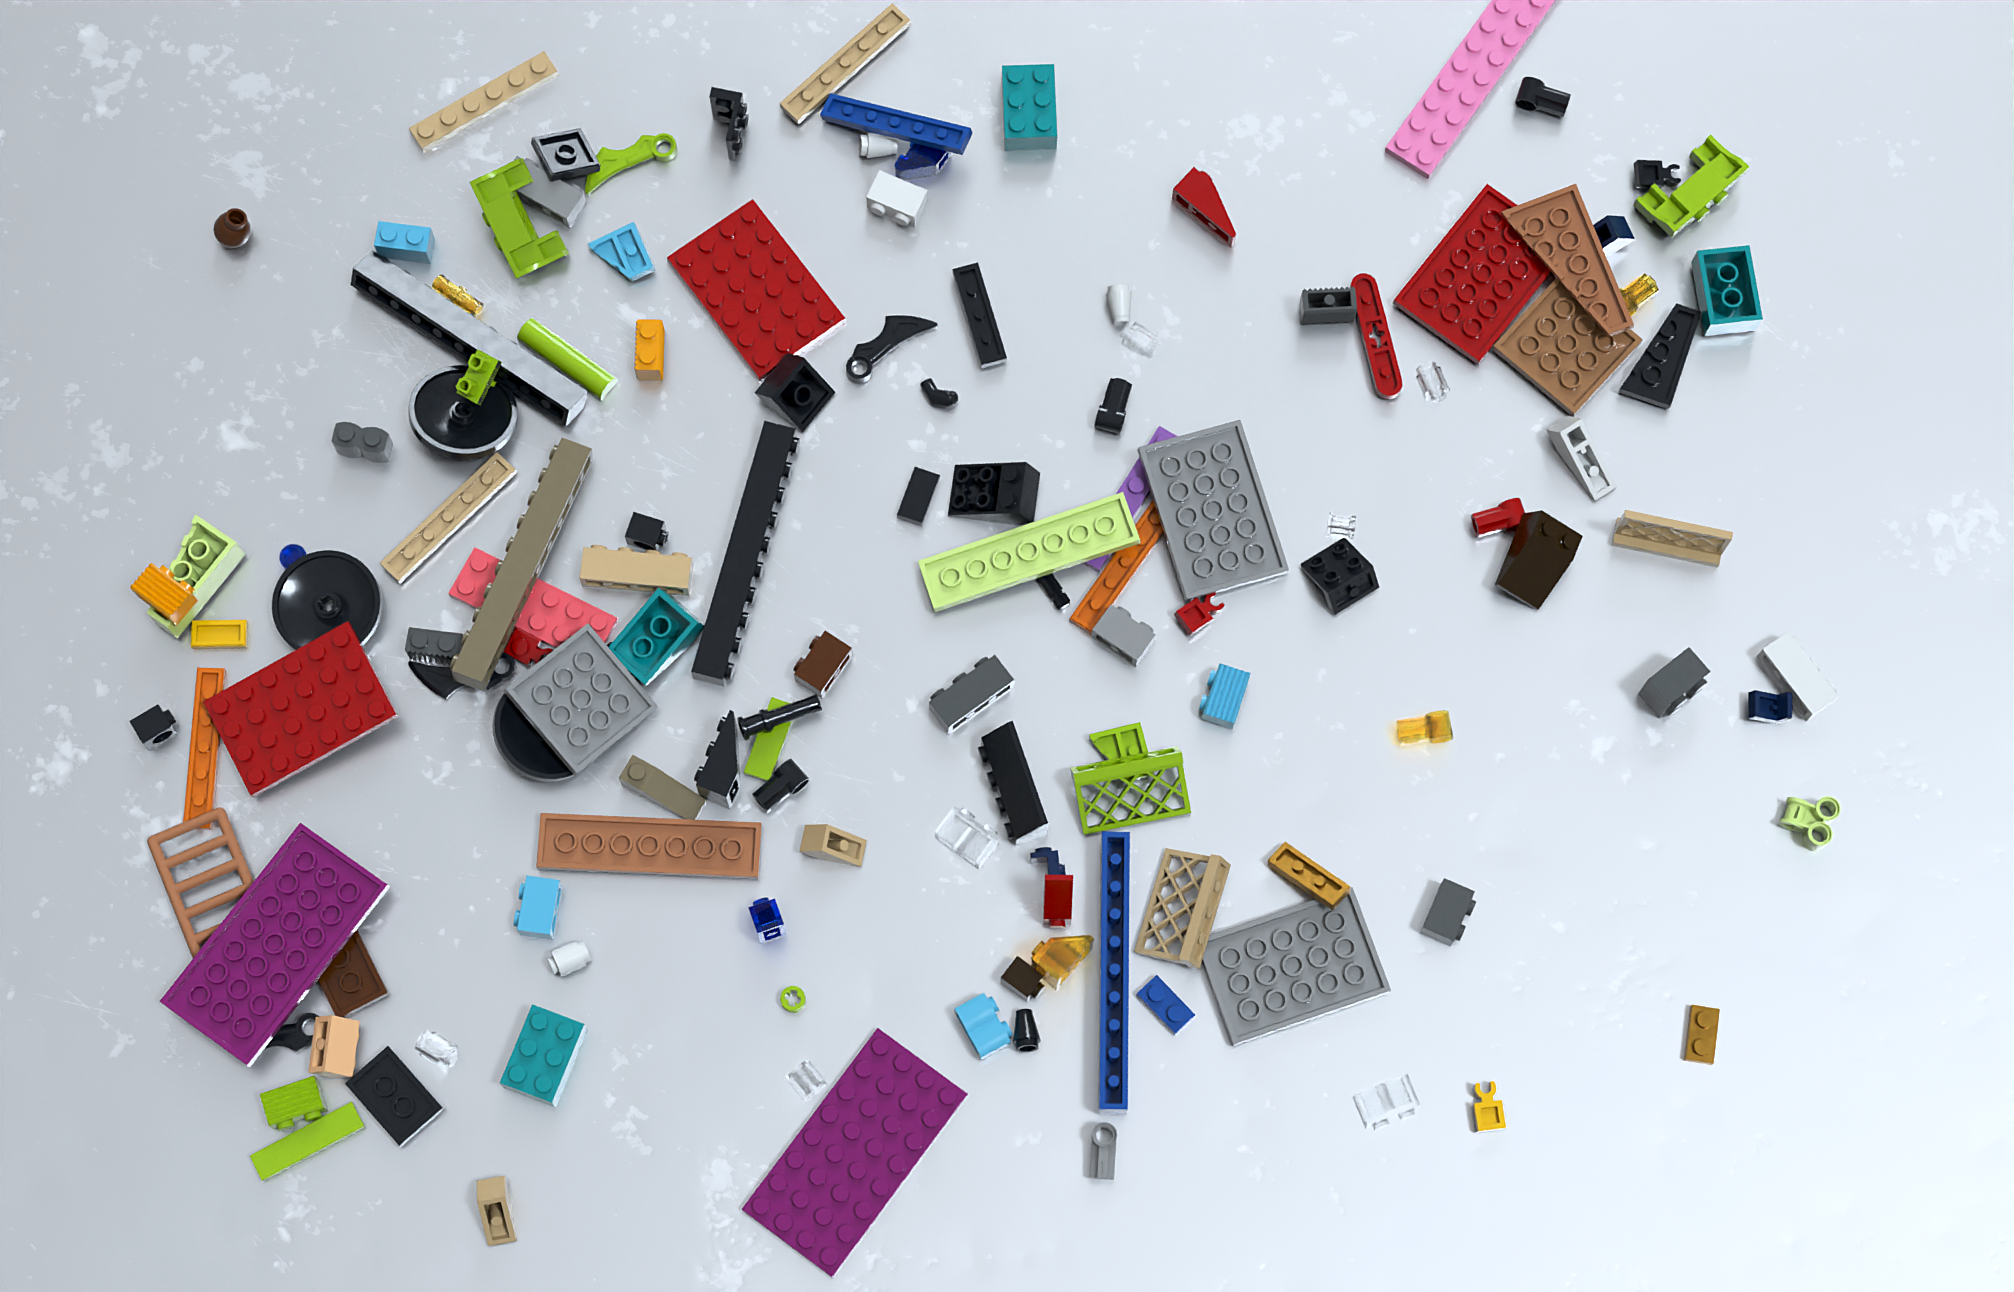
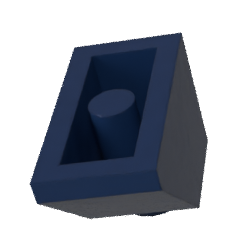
M1607 215L1593 225L1605 255L1615 253L1635 240L1624 216Z

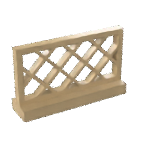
M1625 510L1622 517L1616 519L1611 546L1718 568L1721 555L1731 542L1733 532Z
M1166 848L1134 952L1138 955L1182 963L1191 968L1200 969L1231 864L1219 855L1211 854L1206 856ZM1172 857L1181 858L1184 866L1171 873L1169 866ZM1200 862L1207 863L1205 872L1196 878L1191 868ZM1188 871L1192 881L1179 888L1175 879ZM1172 882L1176 892L1164 899L1161 895L1162 888ZM1196 886L1198 890L1197 899L1188 904L1183 894ZM1180 897L1184 907L1171 914L1167 905ZM1164 908L1168 918L1156 925L1153 921L1154 914ZM1188 912L1190 916L1189 925L1180 930L1175 920ZM1172 923L1176 933L1163 940L1159 931ZM1156 934L1160 944L1151 950L1145 949L1146 940ZM1180 939L1182 942L1180 954H1171L1167 946Z

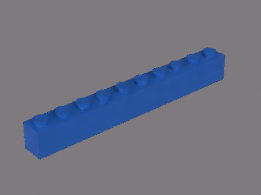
M1102 831L1098 1114H1127L1130 832Z

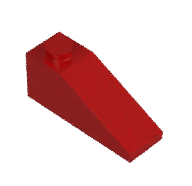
M1193 167L1173 188L1172 199L1228 246L1232 247L1235 244L1236 232L1218 191L1212 182V178L1206 172L1199 171Z
M1045 875L1043 924H1049V928L1063 929L1066 928V925H1071L1073 875Z

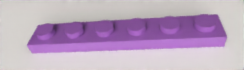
M1159 426L1148 444L1178 436ZM1140 457L1116 493H1124L1132 518L1135 517L1150 493ZM1111 553L1083 564L1099 573Z

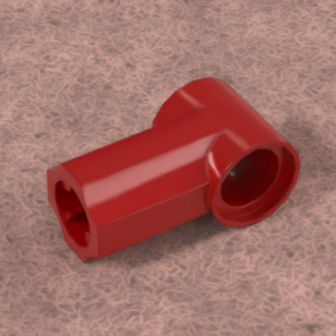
M1512 498L1500 503L1498 507L1472 514V526L1477 537L1506 530V532L1516 531L1523 513H1525L1521 499Z

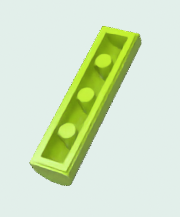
M534 318L527 320L521 327L517 335L518 342L572 381L581 385L600 401L605 398L618 382L616 377Z

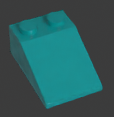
M658 588L610 644L609 649L627 670L647 686L694 642L703 631L705 624L667 591Z

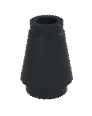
M1017 1010L1013 1044L1018 1052L1036 1051L1039 1049L1038 1044L1041 1042L1032 1010Z

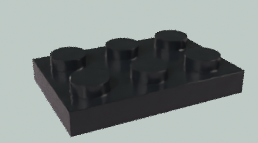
M389 1046L345 1083L400 1147L444 1110Z

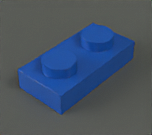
M1158 975L1136 994L1174 1035L1195 1017L1190 1008Z

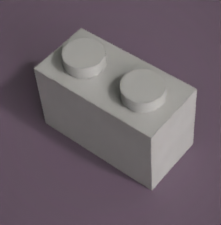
M1111 604L1092 629L1091 637L1134 667H1137L1155 642L1156 634L1153 633L1152 627L1141 621L1138 623L1132 619L1131 614L1126 609L1120 606L1116 608Z

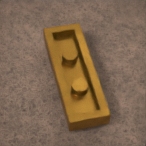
M1284 842L1268 859L1269 867L1331 910H1334L1350 893V886L1287 842Z

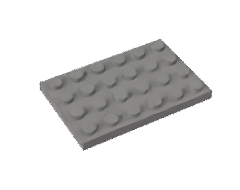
M1241 420L1138 447L1137 451L1185 601L1289 572Z
M1350 887V893L1334 910H1331L1315 899L1211 934L1202 959L1233 1046L1391 992L1353 887Z

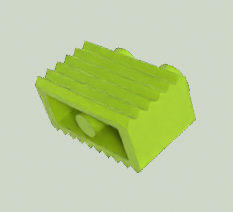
M315 1076L260 1094L268 1125L272 1129H278V1131L291 1129L295 1126L294 1122L305 1119V1122L317 1120L322 1117L321 1113L328 1111L319 1080Z

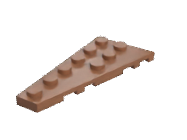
M1576 184L1501 212V216L1608 337L1634 328L1632 318Z

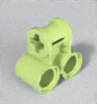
M1825 796L1813 805L1800 798L1788 797L1786 800L1788 806L1784 818L1779 821V825L1785 829L1803 833V845L1810 851H1820L1832 839L1833 832L1829 824L1840 814L1841 807L1839 802L1833 797ZM1820 806L1829 808L1831 816L1826 817L1822 815ZM1812 831H1818L1823 837V842L1815 841L1812 838Z

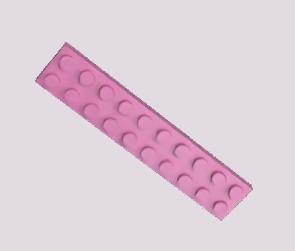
M1492 0L1385 148V152L1429 179L1556 0Z

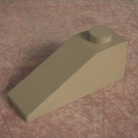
M635 755L631 756L619 776L623 787L682 819L696 820L707 802L706 799Z

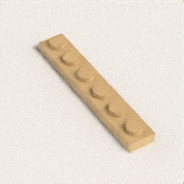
M892 3L780 102V108L797 124H800L828 99L830 93L833 94L911 25L910 19Z
M545 51L411 126L409 128L410 133L424 153L557 77L558 71Z
M496 452L380 562V565L401 584L517 473L516 469Z

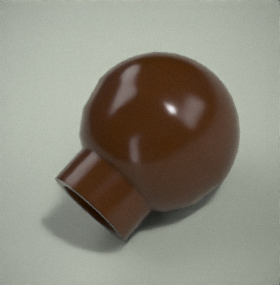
M232 208L221 214L214 223L213 231L215 238L225 247H240L250 237V223L247 215L241 209Z

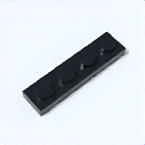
M978 262L952 269L981 369L1007 362V356Z

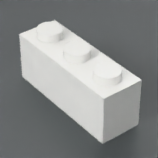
M1789 631L1763 648L1757 655L1784 692L1792 693V703L1806 721L1830 706L1839 697L1836 694L1837 690L1834 684L1828 679L1825 680L1819 672L1820 667L1817 662L1805 654L1800 640L1795 636L1792 637Z

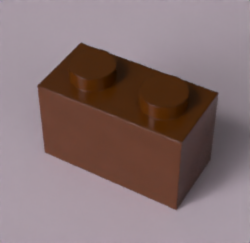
M824 631L821 636H815L809 645L811 651L806 658L801 657L793 669L795 671V681L820 698L824 697L853 656L852 647L827 631Z

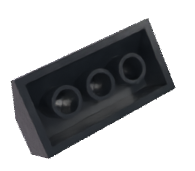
M1013 721L1007 722L981 737V747H978V752L982 763H988L990 772H987L986 775L991 789L996 787L999 797L995 798L999 813H1005L1008 822L1004 824L1008 839L1013 838L1017 846L1047 836L1048 821Z

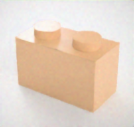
M334 1015L315 1017L308 1073L332 1078L353 1077L360 1021Z

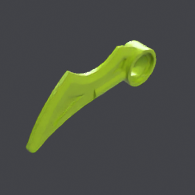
M661 133L656 136L642 135L635 144L622 150L602 147L596 155L601 165L600 172L588 174L585 185L586 195H590L607 179L629 167L652 158L659 162L673 160L678 151L675 139L667 133ZM662 142H667L671 145V149L667 153H660L657 151V146Z

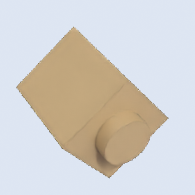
M828 824L805 825L800 852L820 860L861 867L867 840Z
M505 1175L478 1180L477 1204L488 1246L516 1241L512 1206Z

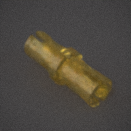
M441 274L434 280L432 288L450 299L455 305L460 306L475 317L483 310L484 303L468 294L467 289L463 286H457Z

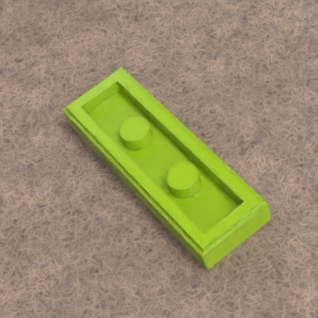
M771 697L767 710H774L790 703ZM793 720L775 726L772 732L766 733L764 731L757 734L743 772L744 775L765 782L772 778Z

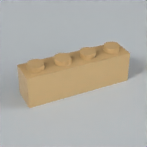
M591 545V548L583 547L579 579L582 586L651 593L660 588L672 595L690 596L693 561L692 557L679 552L672 553V555H661L656 550H645V553H640L626 547H620L618 550H609L602 545Z

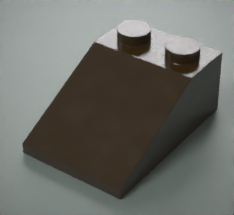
M1543 510L1523 513L1495 585L1533 609L1539 610L1573 561L1583 536Z

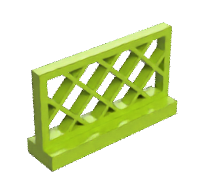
M1175 746L1071 767L1070 770L1074 782L1083 834L1191 813L1183 768V756L1179 747ZM1177 767L1178 777L1172 785L1160 778L1166 769ZM1147 773L1154 779L1144 791L1135 785L1134 781L1139 774ZM1132 776L1130 780H1127L1126 778H1124V777ZM1120 779L1126 783L1119 796L1106 789L1112 780ZM1158 781L1169 788L1161 801L1149 794ZM1179 783H1180L1181 791H1179L1178 789H1176V787L1179 785ZM1093 784L1100 790L1090 802L1082 796L1081 786ZM1130 787L1142 793L1134 807L1122 799ZM1104 792L1115 799L1107 812L1095 805ZM1175 792L1182 797L1184 807L1171 809L1165 803L1172 793ZM1146 797L1157 803L1158 806L1153 813L1145 815L1138 809ZM1083 802H1085L1086 804L1089 805V806L1086 808V810H1085V808H1084V803H1083ZM1119 803L1131 809L1126 819L1118 820L1111 815ZM1092 808L1105 815L1099 824L1087 825L1086 817Z

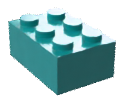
M1054 64L1003 65L1004 150L1057 149Z
M1750 245L1698 250L1691 265L1699 310L1702 312L1701 321L1704 336L1756 331L1763 317Z
M532 1004L501 1078L500 1084L502 1087L556 1108L588 1029L585 1024Z

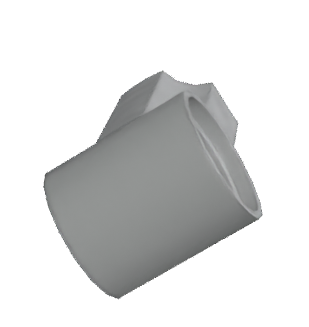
M1103 1122L1096 1125L1092 1131L1089 1178L1114 1180L1117 1130L1112 1124ZM1102 1128L1110 1130L1112 1140L1105 1144L1099 1142L1096 1137L1098 1130Z

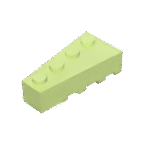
M197 515L194 516L191 522L193 526L188 536L185 535L181 543L182 548L176 560L173 559L169 570L175 575L173 577L175 581L180 583L181 580H184L195 589L192 594L198 602L177 626L151 606L147 612L159 627L177 639L246 555L237 542Z

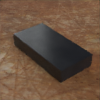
M914 467L899 507L897 518L923 525L940 480L939 474Z

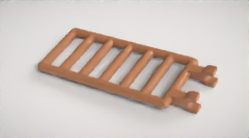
M221 807L154 834L147 839V844L192 958L201 949L199 944L206 942L220 924L195 934L190 919L242 897L254 882L227 813ZM216 820L218 821L223 835L165 859L160 846L161 843ZM225 845L228 846L233 860L175 884L170 871L171 868ZM235 870L238 871L243 885L185 909L180 897L181 893Z

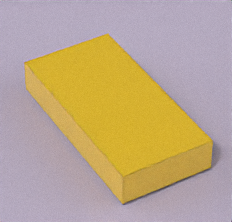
M192 620V649L247 648V620Z

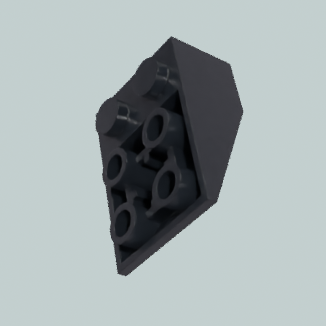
M1027 462L955 465L948 516L1003 524L1032 523L1035 517L1040 472Z
M731 710L727 717L722 716L717 727V731L720 733L715 742H710L705 754L708 759L704 767L699 766L694 777V781L697 782L698 793L701 797L729 810L741 786L737 723L734 711Z

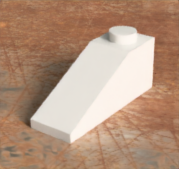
M1567 416L1546 429L1558 453L1593 501H1596L1617 487L1581 418Z

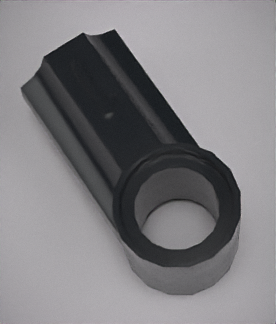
M1524 77L1515 104L1526 111L1539 109L1564 117L1571 94L1547 87L1543 81L1535 77Z
M1110 378L1103 404H1100L1094 427L1118 434L1121 433L1126 416L1125 408L1132 389L1131 383L1121 378Z
M788 759L781 764L773 773L774 776L752 794L767 813L789 795L798 793L810 780L792 759Z

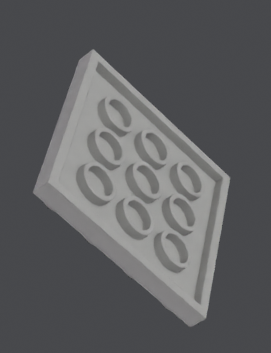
M589 624L582 627L504 689V693L574 776L658 708L657 704Z

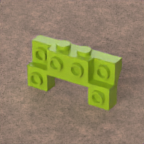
M1711 134L1698 149L1694 148L1689 156L1700 169L1671 193L1670 197L1654 183L1649 191L1642 197L1639 196L1633 204L1651 224L1655 221L1671 238L1686 225L1689 226L1694 220L1700 222L1710 212L1708 208L1714 203L1717 206L1721 204L1729 195L1727 190L1745 175L1749 169V166L1740 157L1725 149Z
M523 158L516 159L469 182L483 210V220L488 227L492 228L495 234L494 242L497 248L503 251L516 279L569 255L558 230L541 238L538 237L516 192L534 182Z

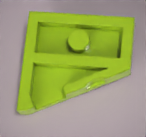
M1140 722L1089 734L1090 742L1106 760L1148 752ZM1147 773L1139 774L1136 780L1149 778L1151 776ZM1132 776L1124 777V778H1126L1127 780H1130Z

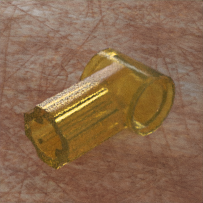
M1645 273L1624 289L1619 288L1630 316L1635 314L1642 304L1659 291L1655 280Z
M1446 710L1426 714L1425 717L1397 720L1396 722L1400 745L1425 741L1436 744L1454 739L1449 711Z

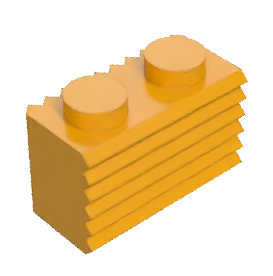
M638 319L636 321L634 370L639 381L663 380L665 335L663 320Z
M150 563L145 568V571L141 573V576H138L134 584L130 586V589L137 597L177 626L198 602L192 594L195 589L184 580H181L180 583L173 579L175 575L164 565L158 568Z

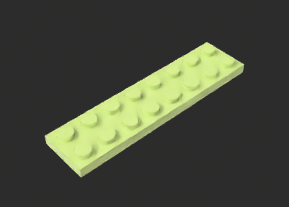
M1121 492L919 560L918 563L934 611L938 612L1140 544L1141 542L1124 493Z

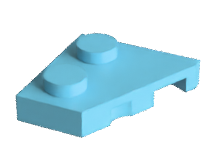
M634 222L588 243L593 252L632 282L656 271Z

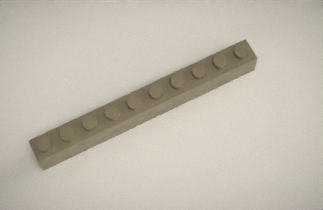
M561 438L558 446H553L549 456L551 461L548 468H543L538 479L539 487L537 491L533 490L529 496L527 503L529 508L526 514L522 513L518 519V531L515 537L511 536L506 546L507 554L504 561L499 560L496 566L495 580L493 584L489 583L483 596L485 601L482 607L478 606L474 612L472 619L474 624L471 630H467L463 635L461 641L463 647L460 654H455L451 661L450 669L452 670L454 681L485 692L593 461L592 448L565 438Z

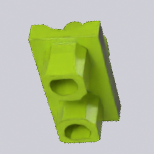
M477 349L476 353L472 354L468 361L469 368L465 376L460 378L456 385V393L481 405L489 387H495L497 383L493 379L502 362Z

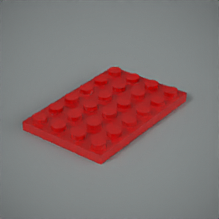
M1488 184L1473 200L1393 301L1395 306L1477 365H1479L1552 273L1501 216L1502 211L1518 205Z
M753 199L667 257L669 264L759 381L767 377L787 353L799 355L846 322V318Z
M348 621L203 701L252 797H256L399 717L351 623Z

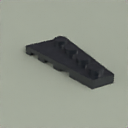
M1676 303L1618 392L1669 409L1702 312Z

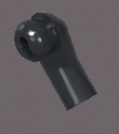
M932 378L926 379L920 384L933 406L947 408L958 402V395L955 391L937 389Z

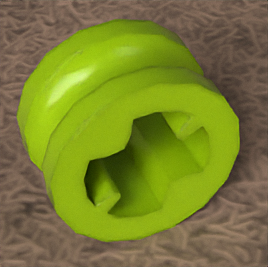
M789 986L781 993L780 1001L786 1011L796 1013L804 1008L806 998L801 988ZM792 992L797 993V998L801 1000L799 1004L795 1002V1006H789V1001L785 999L787 995L791 996Z

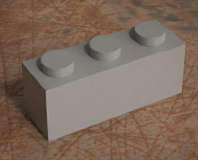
M526 158L524 162L534 182L516 191L521 202L570 228L586 205L584 191L574 183L568 185L561 180L550 181L547 173L540 169L537 163Z

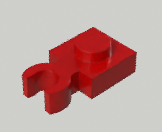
M1216 593L1206 595L1203 603L1198 598H1195L1174 613V616L1190 636L1213 620L1210 614H1217L1224 607L1225 604L1223 602L1218 606L1211 604L1210 600L1214 598Z
M518 627L515 629L504 653L529 665L532 660H535L537 664L543 659L544 654H550L553 649H541L539 647L542 642L541 639Z

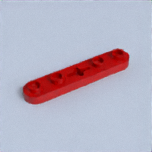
M1361 273L1352 279L1350 288L1353 286L1356 290L1357 321L1375 390L1380 397L1393 399L1400 394L1403 386L1377 282L1371 275ZM1372 324L1375 326L1377 334L1383 335L1379 340L1380 348H1377L1375 338H1370L1373 332Z

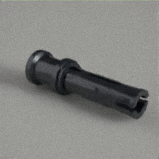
M815 694L774 710L761 709L758 714L746 718L741 716L737 718L741 734L746 741L752 735L764 731L766 733L772 732L774 727L818 711L820 712L822 707L820 706L818 696Z

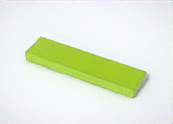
M351 1101L250 1155V1158L261 1180L264 1182L366 1127L354 1103Z

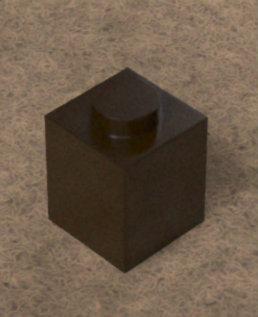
M1019 956L1014 959L1000 979V983L1026 1002L1031 997L1036 999L1045 987L1042 984L1044 975Z

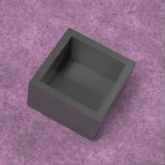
M1688 647L1650 677L1638 694L1659 718L1666 713L1671 716L1682 707V704L1687 700L1686 697L1691 700L1703 690L1702 688L1708 683L1705 679L1711 671L1692 649Z

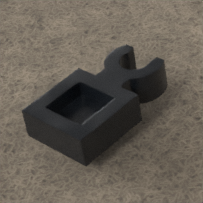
M1637 160L1634 163L1636 188L1650 189L1654 183L1660 189L1664 186V183L1668 186H1676L1681 182V178H1673L1671 172H1677L1680 166L1671 164L1667 168H1663L1662 161Z

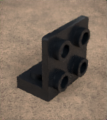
M711 87L709 98L713 118L723 123H730L726 136V145L729 160L734 161L736 153H741L743 146L741 131L746 129L748 125L747 103H744L743 93Z
M1346 538L1340 539L1301 563L1302 570L1323 590L1328 608L1334 615L1380 588L1373 565Z

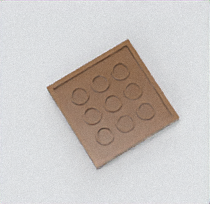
M1556 278L1493 345L1492 350L1574 417L1641 344L1643 339L1631 329L1608 337Z

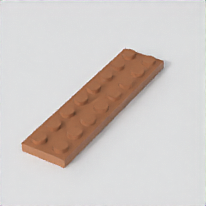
M541 813L536 867L542 870L759 879L762 823Z

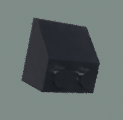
M787 353L754 393L771 411L800 432H804L835 394V391L804 357Z

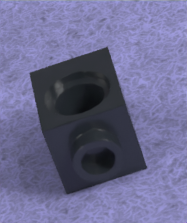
M633 512L625 539L628 545L644 550L659 551L660 546H665L669 531H666L664 521Z
M159 704L129 721L142 744L148 750L177 734L173 727L177 723L169 709L164 711Z

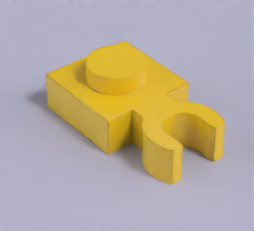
M1494 1081L1489 1082V1093H1483L1480 1090L1479 1083L1474 1085V1094L1480 1099V1103L1473 1104L1477 1133L1506 1129L1502 1100L1494 1101L1493 1099L1496 1093Z

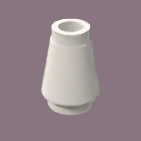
M868 132L866 135H860V156H865L867 159L897 154V139Z
M1116 284L1108 286V293L1105 295L1114 324L1129 323L1132 295L1129 285Z

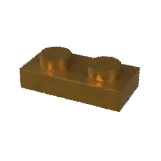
M1693 1004L1690 1006L1684 1061L1706 1065L1714 1064L1720 1009Z

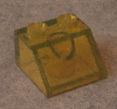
M1091 935L1053 937L1046 943L1041 941L1031 953L1033 955L1031 957V966L1042 973L1044 980L1057 991L1093 949L1094 938Z

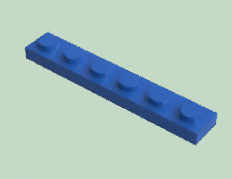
M830 93L820 113L824 121L963 155L973 134L970 127Z

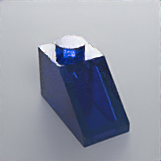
M768 897L754 901L753 906L748 907L760 944L787 935L775 898L771 900Z

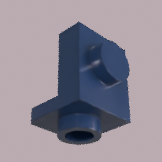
M1758 690L1748 692V719L1776 724L1792 718V693L1772 694Z
M1041 847L1035 849V852L1030 853V864L1047 863L1048 875H1066L1065 864H1059L1058 850L1052 851L1051 847Z

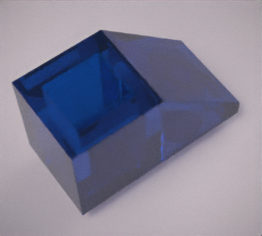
M911 142L910 149L906 155L901 154L895 162V175L904 181L936 176L952 156V152Z

